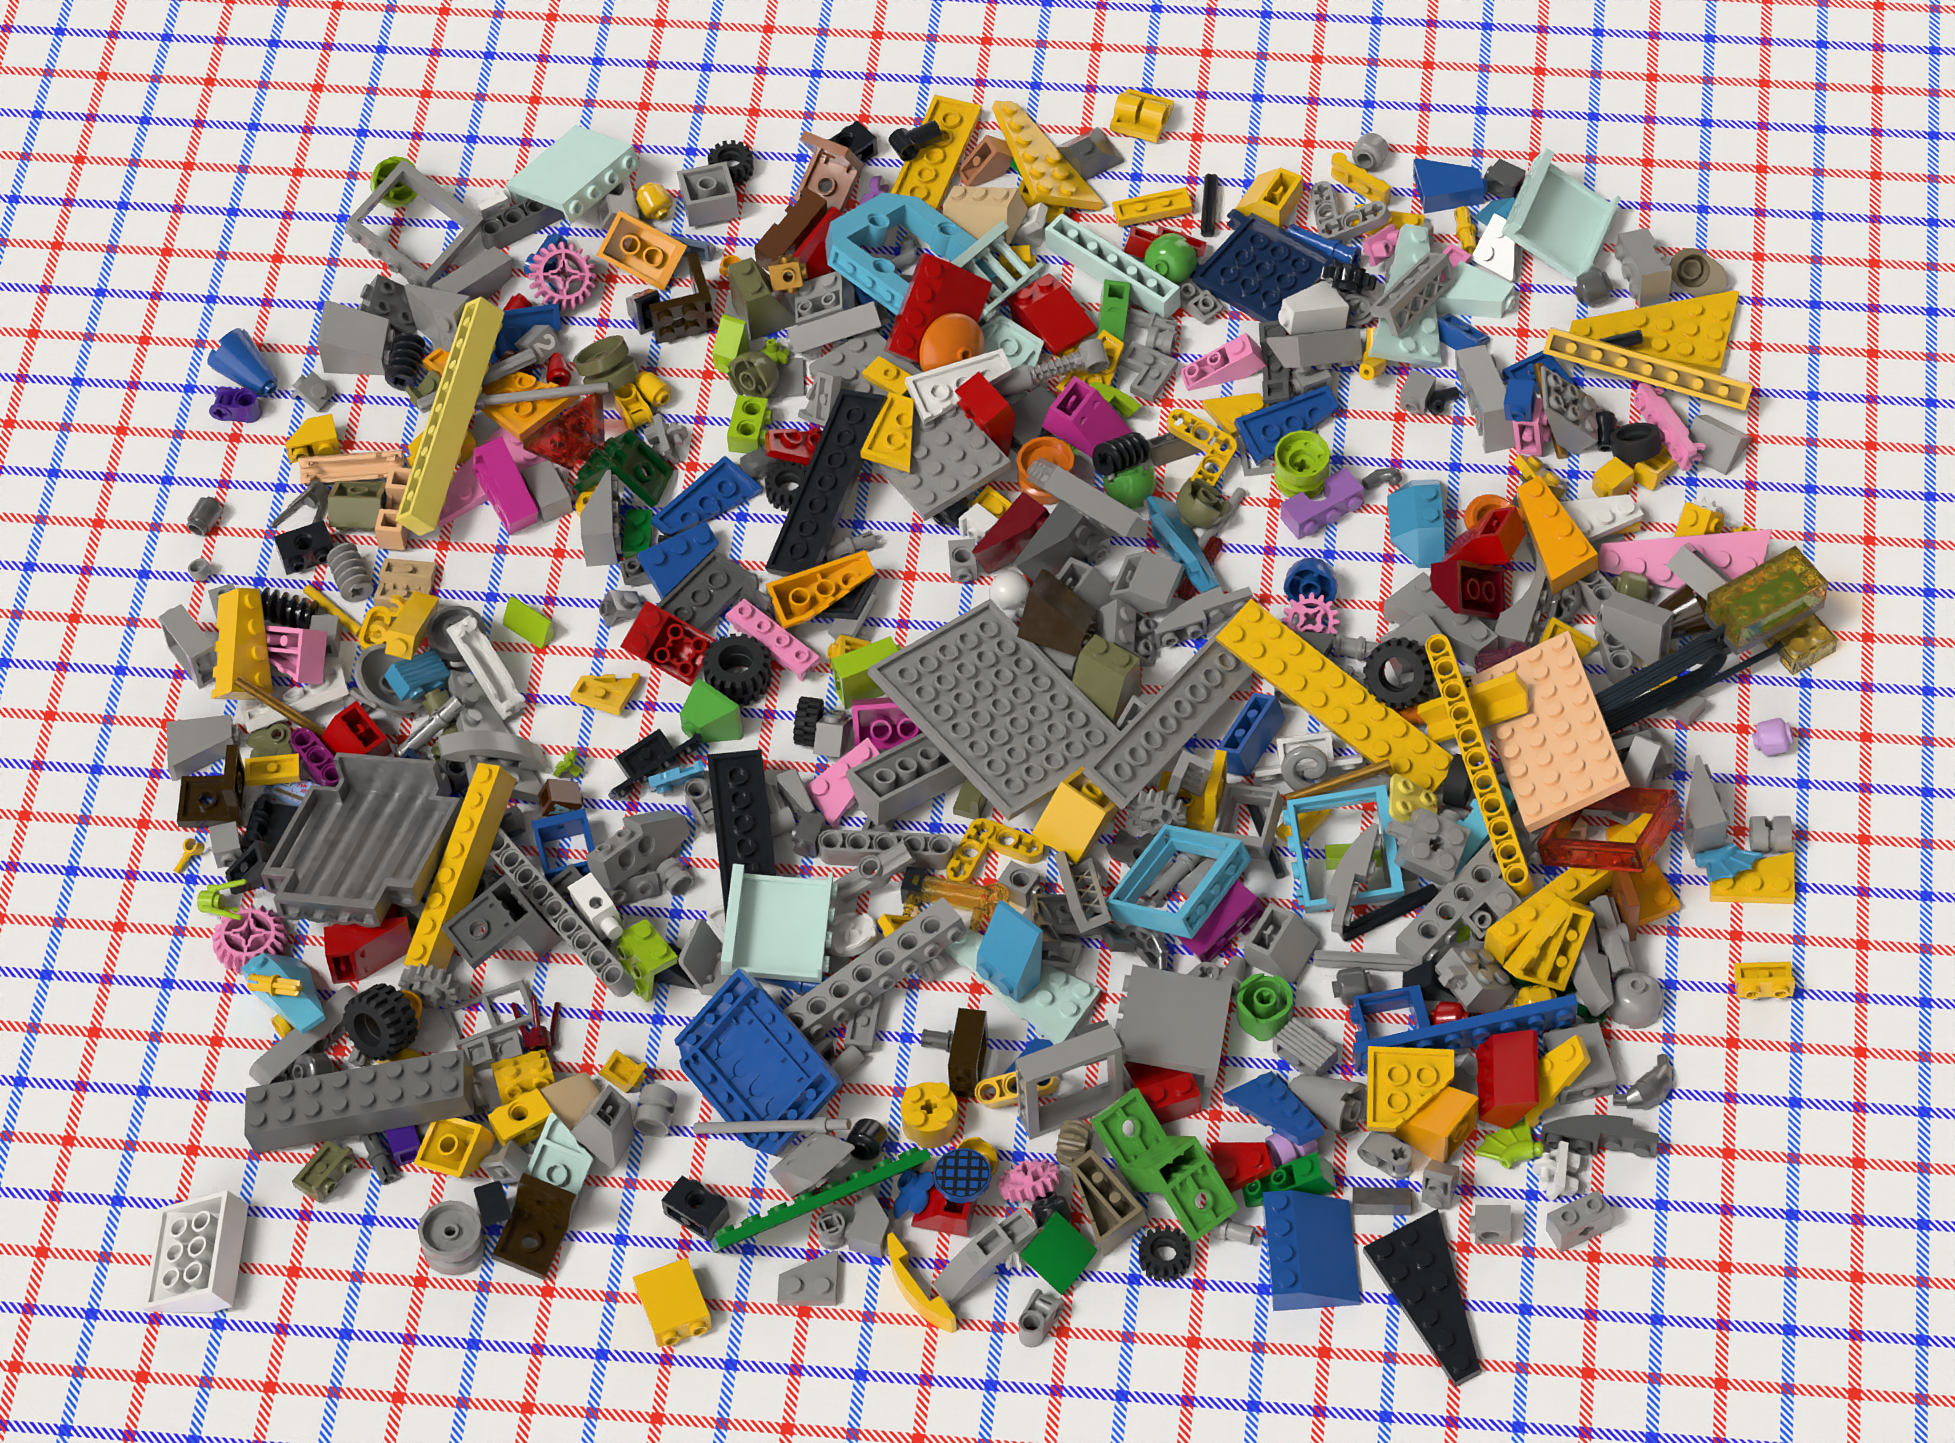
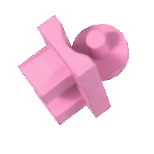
M1394 224L1387 225L1376 234L1367 237L1362 243L1364 254L1369 255L1370 267L1377 266L1394 253L1400 230H1396Z

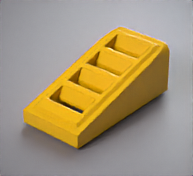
M1662 443V450L1658 455L1646 461L1637 462L1634 468V480L1649 490L1656 488L1678 465Z

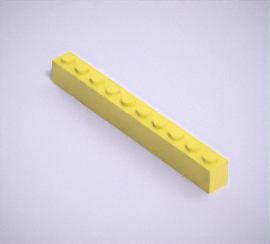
M483 297L465 304L396 516V522L419 536L434 531L440 523L439 516L442 507L447 501L446 494L449 485L454 479L453 472L456 463L461 457L460 450L463 441L468 435L467 428L470 419L475 413V403L481 394L483 378L488 372V363L496 347L495 341L503 325L502 319L505 312Z

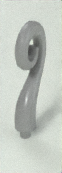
M1300 746L1291 750L1284 757L1281 764V772L1284 781L1292 790L1296 791L1317 784L1306 781L1297 775L1296 765L1303 759L1310 758L1317 762L1316 767L1304 770V777L1307 779L1318 780L1327 773L1329 762L1326 754L1319 748ZM1382 772L1318 795L1386 785V790L1390 792L1391 775Z

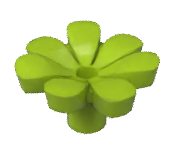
M768 339L766 346L759 350L768 355L776 366L779 365L778 361L782 364H786L789 361L787 357L790 355L789 350L782 348L781 343H776L775 339Z
M576 747L571 752L568 751L565 754L564 761L558 762L553 776L558 778L562 773L568 771L577 777L583 769L575 763L576 755L579 752Z

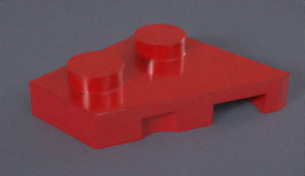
M1213 1142L1210 1144L1217 1172L1230 1193L1277 1170L1271 1147L1265 1142Z

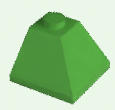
M698 678L680 712L681 729L684 734L692 738L700 733L702 736L701 743L740 740L743 737L739 705Z

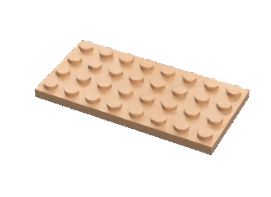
M1569 631L1470 677L1474 686L1516 671L1528 686L1529 711L1488 727L1522 820L1529 833L1630 786Z

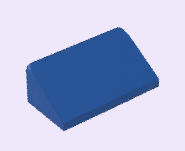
M1450 313L1437 319L1439 341L1454 350L1486 345L1491 339L1490 336Z

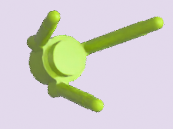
M241 879L218 885L208 884L207 890H202L198 894V910L202 913H212L231 919L242 920L241 915L235 914L239 911V908L226 906L225 896L220 894L219 891L244 885L247 881Z

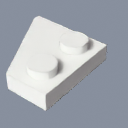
M1494 213L1472 254L1471 260L1515 282V258H1517L1518 248L1514 241L1501 233L1507 219Z

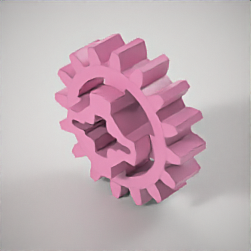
M1310 593L1309 599H1305L1300 594L1299 602L1291 599L1290 605L1292 608H1284V614L1288 617L1281 618V622L1284 625H1288L1287 627L1290 630L1329 633L1336 637L1337 630L1333 627H1339L1340 621L1333 618L1338 616V610L1331 611L1333 602L1329 601L1325 604L1324 595H1321L1317 600L1314 599L1313 593ZM1307 606H1314V607H1316V608H1315V609H1310V608H1306V607H1307ZM1294 615H1296L1298 620L1300 621L1296 625L1295 629L1292 624ZM1327 616L1329 624L1325 630L1321 622ZM1308 618L1310 621L1315 619V626L1312 624L1306 626V619Z
M1034 1159L1032 1162L1025 1160L1019 1162V1165H1012L1013 1169L1003 1171L1004 1176H999V1182L997 1183L1004 1200L1009 1199L1011 1203L1020 1200V1203H1024L1026 1199H1029V1202L1035 1201L1037 1196L1045 1197V1192L1054 1191V1186L1060 1184L1059 1179L1061 1177L1058 1167L1055 1166L1053 1161L1048 1163V1160L1044 1159L1038 1162V1159Z

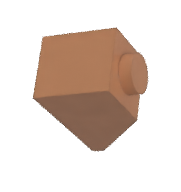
M986 135L956 171L965 186L975 187L1001 177L1010 167L1013 156L1005 140Z

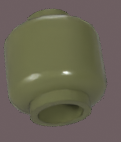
M1623 571L1619 576L1614 577L1612 583L1616 592L1641 601H1650L1652 597L1653 586L1649 585V579L1645 574Z

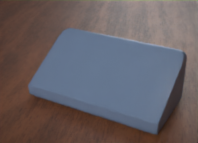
M669 235L687 245L682 255L683 257L697 252L699 260L712 261L716 251V246L712 243Z

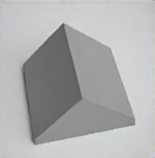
M1709 415L1695 416L1688 436L1692 443H1704L1706 445L1705 450H1697V453H1700L1703 458L1701 461H1696L1724 475L1729 472L1752 441L1751 436Z
M1423 612L1381 636L1379 640L1383 643L1391 638L1396 637V639H1400L1401 637L1408 638L1407 640L1412 641L1414 639L1418 641L1419 646L1425 647L1429 637L1442 633L1427 613ZM1440 649V650H1438L1436 653H1440V652H1442L1444 649ZM1400 657L1389 659L1398 681L1400 674L1413 672L1412 666L1405 659Z

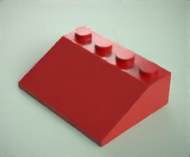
M928 253L920 254L884 351L921 366L920 346L929 326L936 319L948 313L964 314L978 323L993 283Z

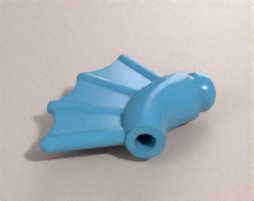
M1729 843L1722 848L1705 850V853H1696L1695 864L1697 867L1705 866L1708 881L1713 882L1720 878H1733L1743 870H1751L1753 863L1762 858L1763 854L1740 850L1735 844Z

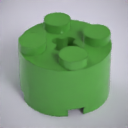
M1264 973L1255 974L1245 979L1239 987L1237 994V1020L1240 1027L1258 1041L1274 1038L1293 1018L1292 989L1280 976L1273 975L1271 977L1264 976Z

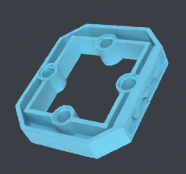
M881 193L830 222L825 241L827 264L897 315L909 283L894 273L895 266L891 261L872 257L860 248L861 245L865 244L873 248L881 247L885 242L887 231L901 224L927 243L935 254L945 256L950 261H953L973 245L977 239L919 197ZM976 257L975 260L977 262L975 264L994 284L997 275L982 259L979 260Z

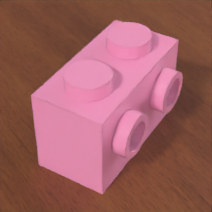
M1536 398L1532 422L1512 421L1516 453L1542 456L1546 442L1551 440L1552 430L1548 426L1549 422L1544 411L1543 398Z

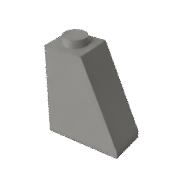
M1616 591L1608 600L1605 599L1600 607V615H1602L1601 627L1648 665L1669 655L1674 612Z
M231 715L166 722L167 760L172 781H178L182 776H188L226 757L227 745H236V741H240L239 726L233 724Z

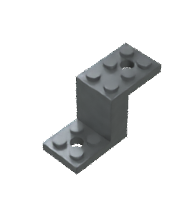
M570 864L549 883L564 899L567 896H571L567 887L583 876L573 864ZM506 874L441 927L474 970L517 934L540 958L564 939ZM592 899L589 904L590 907L595 906L597 902ZM573 901L570 906L580 917L579 912ZM485 925V931L482 935L473 936L477 926Z

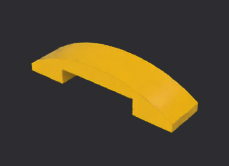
M889 1233L887 1235L890 1267L895 1282L906 1301L919 1315L934 1326L950 1333L957 1331L955 1315L940 1295L931 1301L928 1300L906 1270L909 1267L908 1252L894 1233Z

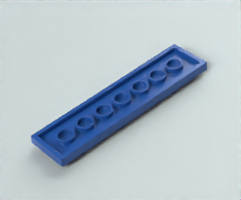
M1572 994L1353 1043L1352 1063L1354 1071H1362L1363 1074H1367L1368 1046L1454 1050L1455 1055L1461 1052V1049L1470 1047L1477 1049L1480 1044L1484 1043L1494 1034L1535 1030L1537 1031V1036H1539L1544 1031L1553 1028L1568 1029L1576 1023L1578 1009L1576 995Z

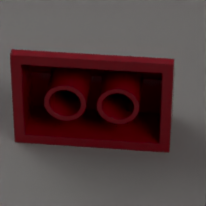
M1463 560L1431 563L1430 582L1432 591L1455 614L1498 620L1500 613L1505 611L1504 567Z

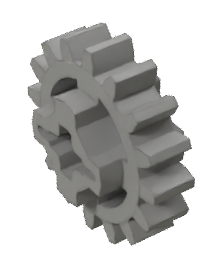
M1150 789L1148 794L1140 791L1139 796L1136 795L1129 802L1127 812L1129 813L1128 819L1133 820L1132 825L1142 826L1141 831L1148 829L1151 835H1155L1164 824L1183 828L1186 825L1188 808L1187 806H1182V800H1174V794L1167 796L1163 790L1155 793L1153 789Z
M419 963L418 968L414 965H410L409 969L404 968L398 986L401 987L400 990L412 991L418 995L425 1009H428L429 1006L436 1010H439L440 1006L449 1009V1005H455L460 992V987H458L459 981L452 980V974H446L443 968L436 970L434 965H430L428 968L422 963Z

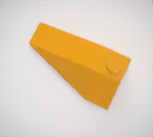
M866 550L766 583L767 595L772 597L771 610L776 621L783 629L807 622L875 574V570Z

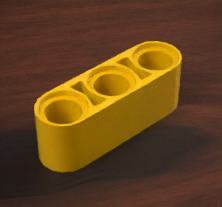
M1016 1071L980 1081L975 1088L977 1100L989 1109H997L1018 1103L1017 1093H1012L1011 1091L1012 1085L1016 1082ZM1058 1075L1051 1077L1050 1082L1045 1086H1039V1082L1037 1083L1038 1098L1050 1095L1058 1089L1060 1084ZM995 1088V1097L991 1100H985L984 1094L987 1089Z

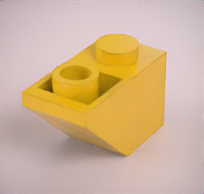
M332 414L306 419L285 443L290 464L299 462V457L341 453Z

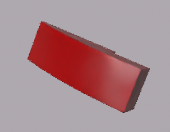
M1131 225L1123 252L1145 258L1146 250L1155 239L1163 234L1175 233L1187 239L1185 242L1190 247L1193 246L1196 251V257H1202L1205 254L1207 242L1160 225L1156 234Z

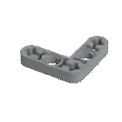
M1320 181L1311 189L1310 195L1318 234L1330 240L1339 239L1343 242L1385 225L1391 217L1389 209L1382 201H1374L1340 215L1337 195L1329 182ZM1323 192L1326 199L1325 201H1323L1321 198ZM1333 209L1329 216L1322 217L1324 211ZM1360 219L1355 227H1349L1351 221Z

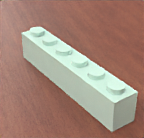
M1061 213L1045 228L1047 249L1103 284L1105 279L1130 283L1129 300L1152 315L1156 312L1158 316L1168 319L1181 306L1180 287L1064 214Z

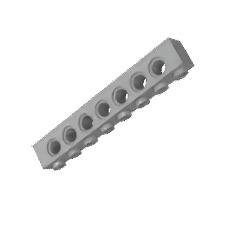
M1519 810L1511 817L1519 841L1523 844L1521 847L1527 863L1529 857L1534 852L1538 853L1542 850L1547 842V838L1552 833H1558L1564 825L1563 818H1560L1529 833ZM1502 831L1498 834V836H1503L1508 831ZM1491 840L1480 849L1457 873L1453 880L1396 937V952L1412 961L1415 966L1430 960L1436 961L1441 953V949L1446 944L1451 945L1457 938L1461 928L1464 925L1468 926L1461 917L1473 896L1495 876L1504 880L1499 864L1495 863L1498 860ZM1516 854L1509 855L1506 860L1512 859ZM1479 879H1485V880H1487V882L1481 883V882H1478L1477 880H1479ZM1460 898H1468L1470 900L1461 901ZM1449 916L1452 919L1444 920L1442 917ZM1432 935L1434 938L1427 939L1423 936Z
M942 897L783 1011L800 1028L799 1030L812 1044L814 1041L824 1037L828 1031L838 1024L844 1023L851 1014L868 1006L872 1000L883 992L890 990L907 975L913 974L921 965L937 957L941 951L952 943L958 942L968 933L961 916Z

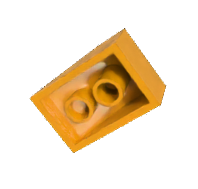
M620 209L596 256L664 291L687 245Z

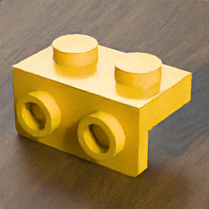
M1685 502L1674 537L1720 533L1723 528L1725 514L1691 502Z
M1791 961L1734 963L1736 998L1756 999L1758 997H1774L1780 999L1793 996L1795 977H1792Z

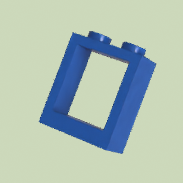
M585 808L531 821L544 877L548 882L569 865L550 869L544 843L583 834L588 854L595 849ZM587 861L573 864L583 877L590 873Z
M1420 985L1353 996V1007L1349 1008V1017L1351 1024H1356L1358 1031L1355 1032L1356 1042L1370 1040L1364 1015L1409 1007L1415 1029L1430 1026Z

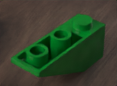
M1318 1152L1276 1167L1277 1170L1259 1180L1257 1179L1242 1188L1247 1208L1263 1206V1192L1294 1190L1324 1195L1337 1190L1333 1166Z

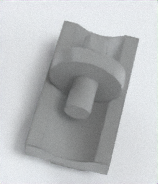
M660 414L652 416L654 424L643 430L647 441L651 445L660 441V444L652 447V449L664 461L669 459L673 465L681 462L676 446H682L683 441L688 437L687 428L683 425H678L677 422H672L670 426L667 423H663Z

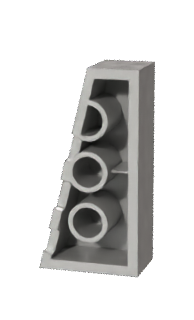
M1486 345L1456 350V373L1463 393L1468 399L1470 413L1472 416L1475 415L1477 433L1479 436H1483L1482 447L1484 452L1490 453L1515 448L1513 422L1505 419L1503 403L1507 385L1503 384L1502 371L1496 369L1494 354H1489Z
M1422 572L1384 601V620L1391 624L1395 622L1402 625L1423 612L1427 613L1441 633L1448 638L1456 658L1477 670L1497 655L1498 636L1477 617L1455 614L1432 591L1430 577L1425 572Z

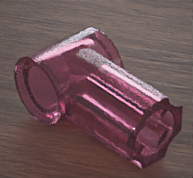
M1513 642L1508 648L1477 654L1474 657L1476 673H1480L1530 648L1525 643Z

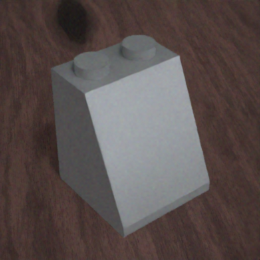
M325 301L317 338L324 373L385 375L391 354L390 346L393 345L395 330H391L389 319L332 301Z

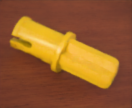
M251 973L248 977V980L258 982V984L247 983L249 991L265 992L274 997L278 994L298 997L303 991L300 980L281 978L278 974L266 976Z

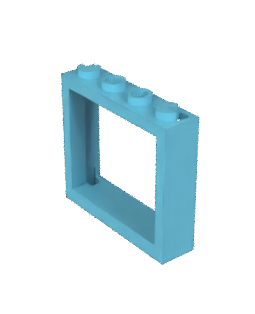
M1386 785L1287 800V810H1282L1285 826H1290L1292 836H1287L1289 853L1295 852L1296 862L1291 863L1294 879H1299L1301 889H1297L1296 894L1298 905H1304L1305 913L1335 909L1336 906L1327 903V898L1312 900L1297 814L1376 802L1391 888L1358 893L1356 900L1351 899L1349 906L1404 897L1401 869L1394 862L1397 854L1396 841L1394 837L1384 833L1388 822L1392 821L1388 812L1389 801Z
M1164 824L1107 898L1106 904L1114 920L1117 922L1192 939L1250 863L1251 858L1242 840ZM1176 850L1217 859L1177 913L1136 904Z

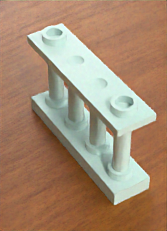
M1003 220L951 262L992 282L975 264L977 262L975 260L976 257L979 260L982 259L1008 287L1002 293L992 284L989 294L994 301L989 305L985 302L978 323L982 319L986 322L989 321L998 312L995 308L1025 283L1027 285L1033 283L1039 277L1037 272L1044 266L1040 261L1030 270L1006 244L1002 234L1009 226ZM989 246L997 248L1023 277L1016 281L990 253L991 249Z

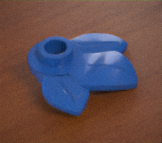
M907 1170L900 1176L897 1183L900 1194L896 1198L893 1207L896 1219H899L908 1210L914 1214H920L925 1209L929 1199L927 1190L934 1184L932 1173L928 1171L920 1173L919 1171Z

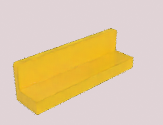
M1516 671L1467 688L1480 728L1529 711L1528 686ZM1455 694L1451 698H1456L1460 694ZM1442 697L1417 705L1418 715L1427 724L1428 737L1432 741L1439 743L1455 737ZM1468 716L1460 718L1459 721L1465 720Z

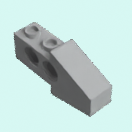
M665 809L622 818L625 828L617 831L613 837L596 846L592 852L585 856L590 872L602 887L613 890L643 867L653 871L656 870L690 835L685 815Z

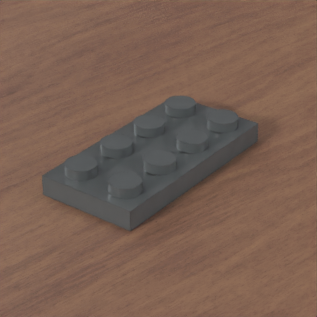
M714 549L656 606L704 632L739 597L740 591L743 589V579L751 573Z

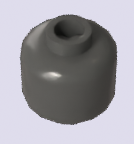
M1597 268L1577 276V286L1573 287L1577 300L1579 302L1583 300L1588 306H1593L1607 300L1610 297V291L1613 290L1606 271L1601 272Z
M1359 966L1339 970L1336 974L1337 981L1331 982L1334 998L1340 997L1342 1004L1345 1006L1353 1005V996L1374 993L1370 972H1365Z

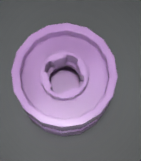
M1277 1133L1265 1138V1143L1271 1147L1277 1167L1318 1152L1316 1139L1298 1146Z

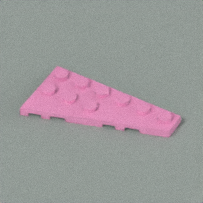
M550 421L523 441H519L500 426L484 443L486 444L502 436L521 476V470L549 459L553 463L572 452L571 445ZM473 455L454 474V479L449 485L446 494L447 501L442 507L439 516L440 523L438 526L440 528L488 501L486 494L472 472Z
M1772 529L1602 543L1598 557L1599 568L1597 570L1620 575L1623 571L1641 573L1648 577L1649 583L1678 589L1685 582L1666 567V564L1683 545L1690 543L1738 584L1734 589L1737 592L1736 595L1759 583Z

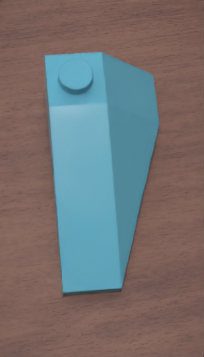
M262 953L250 959L247 964L240 968L248 983L258 984L256 981L248 980L251 973L266 976L278 974L281 978L295 979L302 982L303 991L298 997L280 994L274 997L269 993L252 991L253 994L300 1033L305 1034L326 1019L316 992L317 989L313 982L312 974L309 968L297 958Z

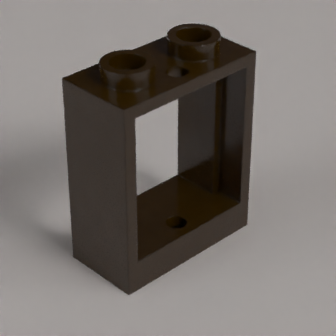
M958 1008L948 1061V1077L950 1090L959 1098H976L975 1088L982 1079L989 1042L987 1011Z

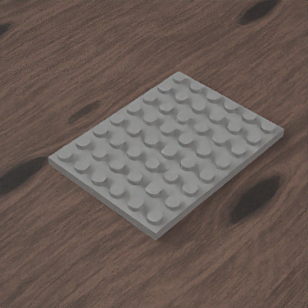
M989 599L869 667L867 674L989 802L1010 821L1053 795L1061 781L1080 767L1086 768L1120 731L1033 642L1017 637L1019 628Z

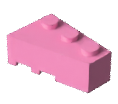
M265 625L269 663L278 667L280 672L292 676L293 680L298 683L322 685L327 631Z

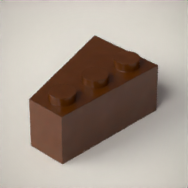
M806 186L800 191L802 197L794 206L789 204L785 209V212L788 214L778 225L774 223L754 247L756 262L768 272L769 262L777 261L778 257L782 255L794 254L828 213L827 201Z

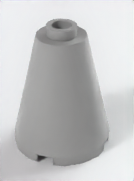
M1300 1074L1297 1078H1293L1289 1084L1288 1089L1309 1112L1343 1138L1354 1135L1359 1129L1355 1127L1359 1119L1365 1120L1367 1116V1090L1365 1089L1367 1086L1363 1083Z

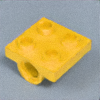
M1127 88L1125 93L1121 92L1117 97L1114 116L1110 122V131L1157 143L1174 108V100Z

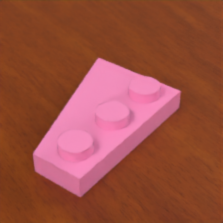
M866 738L805 786L808 795L834 829L841 823L839 819L847 809L850 810L855 803V795L847 779L846 771L881 754L869 738Z

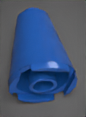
M236 328L223 336L218 341L221 344L218 350L212 349L209 353L207 364L214 371L245 389L253 390L259 397L270 396L277 388L278 379L249 333L244 329L242 331L240 328Z

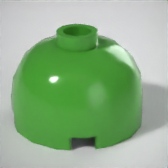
M1175 233L1163 234L1155 239L1146 250L1144 263L1145 266L1177 285L1187 280L1195 271L1197 264L1196 251L1193 246L1190 247L1185 242L1187 239Z
M1148 465V470L1144 471L1143 466H1138L1114 473L1115 478L1109 480L1108 476L1102 478L1107 495L1123 505H1128V508L1131 510L1143 507V501L1148 496L1153 495L1157 485L1153 465Z

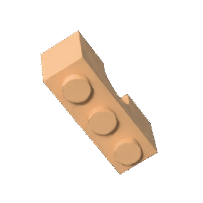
M390 467L385 486L387 495L386 509L379 510L375 526V534L380 549L405 551L409 529L395 520L408 483L411 468Z

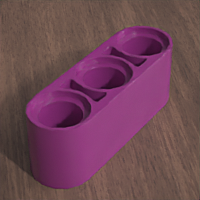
M299 728L291 734L290 742L293 753H299L301 766L318 785L336 787L339 777L333 761L334 756L310 729Z

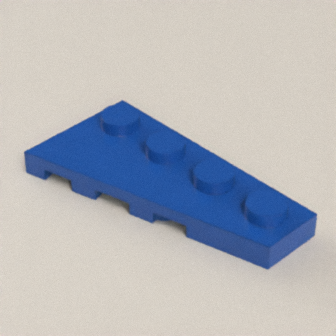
M724 456L652 517L651 524L662 534L667 533L669 536H675L761 494L762 487L727 456Z
M1272 1071L1261 1074L1257 1078L1222 1094L1225 1104L1230 1107L1232 1105L1237 1106L1239 1112L1246 1116L1251 1114L1257 1118L1258 1123L1265 1127L1268 1125L1275 1128L1277 1134L1298 1146H1302L1325 1135L1321 1123Z

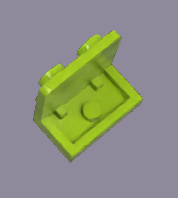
M644 919L623 930L622 935L618 938L619 945L616 946V950L619 955L617 960L635 980L633 992L635 995L641 996L645 1002H648L652 999L654 975L676 964L678 956L649 921Z

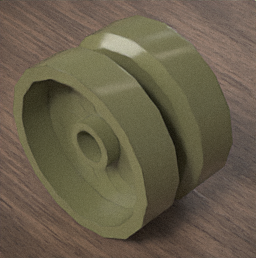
M620 335L609 336L588 345L573 359V364L578 374L585 376L583 383L608 382L609 392L607 393L623 387L635 378L639 372V367L633 356L627 355L629 348L623 336ZM598 393V394H589V395H592V396H600V395H604V394H607V393Z

